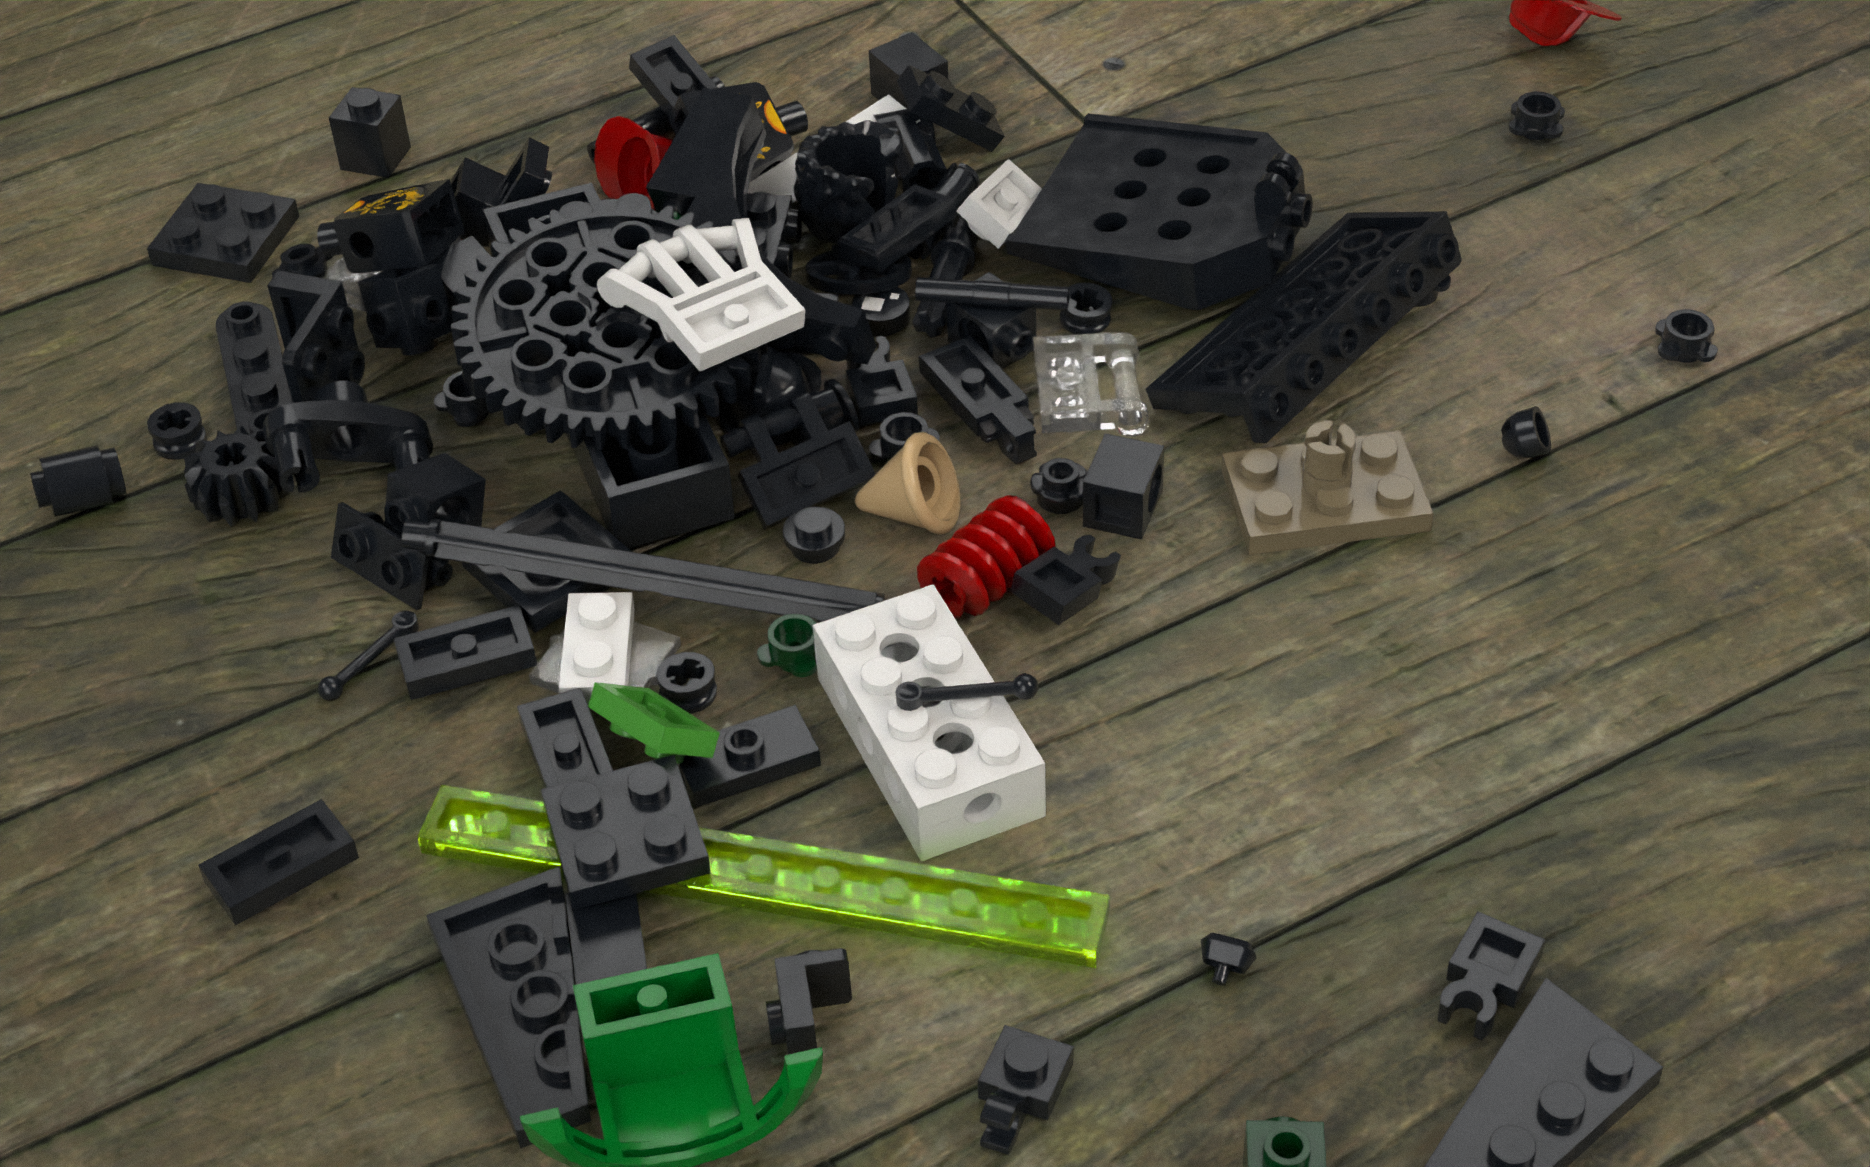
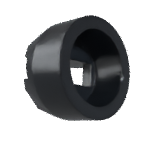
M1537 406L1517 411L1505 420L1501 429L1503 436L1502 444L1504 449L1518 458H1533L1550 453L1551 437L1543 413Z

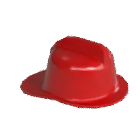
M1512 0L1509 21L1514 28L1531 41L1542 46H1558L1569 41L1591 15L1615 21H1621L1622 17L1587 0Z
M616 116L608 119L600 129L595 143V168L603 192L610 199H619L621 196L629 193L642 194L649 198L651 209L656 211L646 186L673 140L651 134L629 118Z

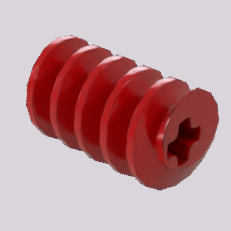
M1006 495L993 500L985 511L972 517L968 525L955 531L952 538L939 544L935 552L922 558L917 566V579L921 588L934 584L954 618H960L964 612L973 616L982 615L987 611L990 602L1000 600L1004 596L1006 588H1011L1016 571L1051 548L1056 547L1055 538L1049 525L1026 501L1017 496Z

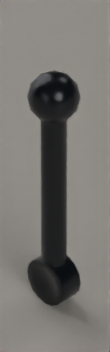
M401 611L395 614L392 618V628L335 677L327 676L322 678L318 684V693L322 699L327 701L339 699L343 694L344 685L394 643L393 638L417 632L419 624L416 614L411 611Z
M1023 673L1014 678L1013 681L922 688L918 683L908 681L900 684L896 688L895 694L897 706L905 711H912L918 709L923 702L1013 694L1019 699L1028 700L1037 694L1039 685L1034 676Z

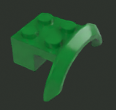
M719 953L573 985L604 1140L591 1137L571 1127L562 1118L558 1107L522 1115L520 1120L532 1144L546 1156L570 1167H694L731 1155L761 1140L792 1117L812 1094L822 1074L823 1050L822 1047L784 1055V1067L778 1081L758 1103L753 1105L738 1047L733 1007Z

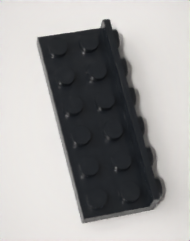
M1447 211L1346 213L1276 274L1272 283L1260 288L1146 388L1153 409L1179 410L1183 414L1214 412L1224 413L1229 417L1243 415L1252 441L1254 443H1267L1461 264L1462 257L1459 245L1454 236Z

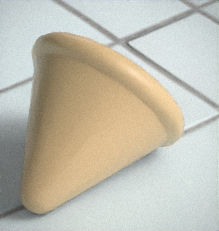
M918 432L912 434L906 440L904 446L857 492L854 501L856 507L863 512L925 528L931 533L942 535L949 533L955 527L959 518L960 489L955 468L946 449L934 436L925 432Z

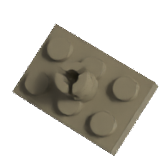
M1324 420L1308 428L1305 434V443L1222 453L1221 471L1248 554L1269 553L1431 531L1434 513L1401 430L1356 436L1351 427L1341 422L1337 431V438L1332 439L1334 421Z

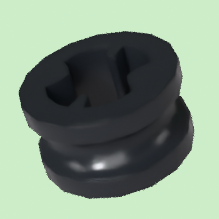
M1077 283L1069 286L1068 311L1061 310L1060 312L1061 325L1067 331L1083 336L1094 335L1104 331L1111 321L1110 312L1113 303L1111 294L1105 288L1093 283ZM1083 308H1089V311H1083Z
M175 402L166 404L156 409L147 421L149 434L153 437L154 450L163 458L183 459L192 453H196V441H207L200 411L189 403Z
M696 652L677 653L663 660L657 668L656 678L660 688L659 695L686 712L693 714L703 711L715 700L717 696L715 668L712 661L705 655ZM687 678H693L688 681L686 686H682L686 683Z

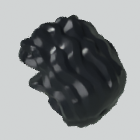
M865 120L854 125L842 122L837 126H822L818 130V134L809 135L804 141H801L795 161L797 177L793 191L799 203L802 222L815 237L838 245L837 240L894 200L899 182L894 171V164L903 148V140L899 135L900 131L897 127L886 128L881 123L872 122L871 120Z

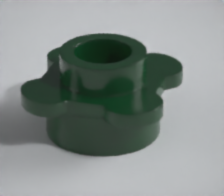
M787 614L774 620L768 628V644L761 645L757 650L759 663L765 667L779 666L782 670L790 672L796 677H807L815 673L817 666L813 625L817 623L809 616L803 614Z

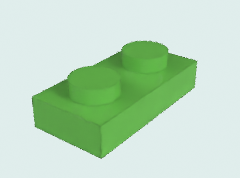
M594 683L588 707L611 722L609 729L613 733L629 739L639 740L645 744L644 752L648 756L660 759L675 755L677 764L683 763L685 755L713 758L720 732L650 688Z

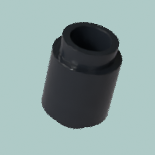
M98 445L42 457L39 458L41 470L30 473L39 508L51 506L54 517L112 504V497L127 494L120 462L114 447L99 450Z

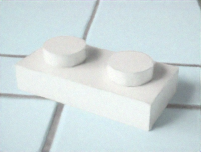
M1008 159L967 197L956 212L967 221L968 226L977 236L989 240L999 249L1005 243L1009 233L1013 234L1042 188Z
M632 592L568 594L559 693L581 687L586 703L589 705L595 682L628 686L635 611Z

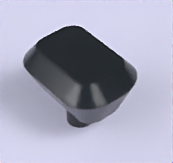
M1210 933L1201 939L1203 962L1209 966L1216 967L1212 982L1225 986L1230 971L1244 974L1257 959L1252 945L1247 941L1217 933Z

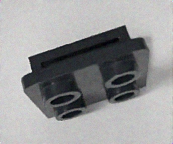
M277 271L267 287L285 348L282 365L293 403L313 401L319 389L335 381L347 380L359 384L365 371V357L359 351L354 331V313L348 307L342 281Z

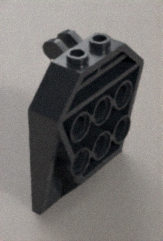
M1087 113L1081 130L1013 234L1009 233L1006 238L1007 254L1185 309L1200 310L1272 283L1282 262L1290 260L1298 232L1301 228H1306L1310 222L1313 207L1312 196L1305 193L1303 169L1298 160L1290 153H1287L1268 132Z

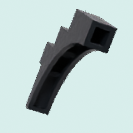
M703 88L646 186L658 213L668 205L673 206V211H676L681 217L692 212L695 215V228L708 221L713 222L714 227L732 226L733 219L747 218L746 200L752 168L767 135L753 96ZM759 250L762 262L805 308L803 328L772 340L768 344L774 345L780 350L796 349L820 354L832 361L848 360L868 365L877 345L864 309L824 298L796 283L763 256Z

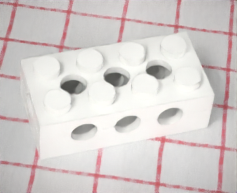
M934 584L813 625L818 680L921 862L1046 816L1045 762L1003 695L923 702L918 709L912 711H905L897 706L896 688L908 681L918 683L922 688L994 682ZM944 735V737L941 740L935 742L938 737Z

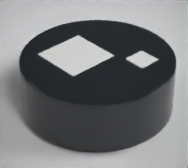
M899 287L876 293L855 294L852 306L864 309L873 336L895 334L904 329L909 323V297Z

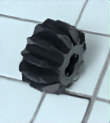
M243 426L239 427L234 434L225 435L218 430L216 439L212 441H196V453H192L184 458L186 479L184 486L190 502H193L195 510H199L205 515L209 523L223 518L230 527H233L240 519L250 518L257 523L259 513L262 511H278V500L289 495V492L282 489L279 483L275 455L269 452L266 446L263 430L250 435Z

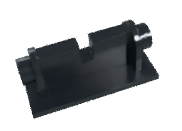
M344 502L338 503L331 551L332 559L415 610L422 609L424 590L434 585L441 587L450 580L453 574V567L449 564V560L428 557L425 551L403 548L401 544L402 537L384 527L383 518L375 512H359Z

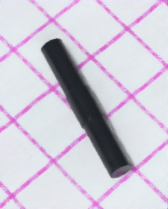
M917 277L915 288L916 301L974 304V306L1002 308L1020 307L1068 311L1070 296L1069 287L1015 284L987 280L968 281Z

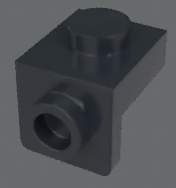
M843 948L826 951L808 950L793 956L774 958L779 1000L766 1001L772 1045L786 1043L787 1054L817 1048L812 1009L845 1004L852 1000L847 951Z

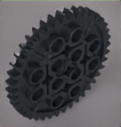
M599 200L596 202L592 213H586L579 204H573L572 216L567 218L557 210H551L549 224L545 225L535 218L528 219L529 233L526 234L514 228L508 230L510 245L493 241L491 243L493 257L479 255L476 258L478 271H466L464 274L466 287L457 288L458 305L452 306L454 323L451 324L458 366H461L463 380L465 383H472L473 395L476 399L486 398L487 410L490 413L503 410L506 425L510 426L523 419L524 432L528 436L545 427L548 443H554L563 433H567L570 436L571 448H577L584 441L585 437L588 436L593 437L596 450H602L609 437H616L621 448L628 449L632 435L637 434L647 445H652L655 436L654 431L659 429L670 438H676V423L682 421L687 426L697 429L700 427L698 412L701 411L706 415L716 418L720 415L719 400L734 404L737 401L736 387H750V372L760 371L761 355L767 354L768 343H765L703 371H699L674 341H666L658 322L627 305H624L622 308L611 306L601 297L597 289L598 279L610 269L619 270L637 254V246L652 239L660 243L673 238V232L676 229L686 225L695 227L694 213L689 212L675 220L673 206L670 205L662 209L658 215L652 214L649 201H645L638 208L637 212L630 211L627 200H620L615 211H608L604 202ZM708 221L696 227V229L712 228L714 223ZM735 250L716 251L734 272L743 269L739 255H736ZM683 260L676 262L698 287L710 283L693 263L687 264ZM647 276L642 281V283L673 298L657 278L652 279Z

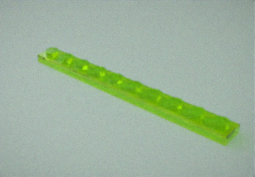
M441 785L417 836L422 854L538 874L560 866L561 875L564 878L543 801ZM701 827L699 829L708 853L711 874L644 891L1096 968L1110 913V895Z

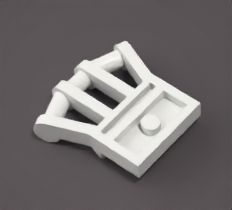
M749 218L733 219L732 226L696 229L692 225H686L676 229L673 232V238L660 243L652 239L637 246V254L619 270L610 269L597 281V289L601 297L608 304L616 308H622L624 305H627L658 322L666 341H674L699 371H703L804 327L805 308L762 262ZM735 250L736 255H739L743 269L734 272L716 251ZM683 260L687 264L693 263L710 283L698 287L676 262ZM647 276L652 279L657 278L673 298L642 283V281Z

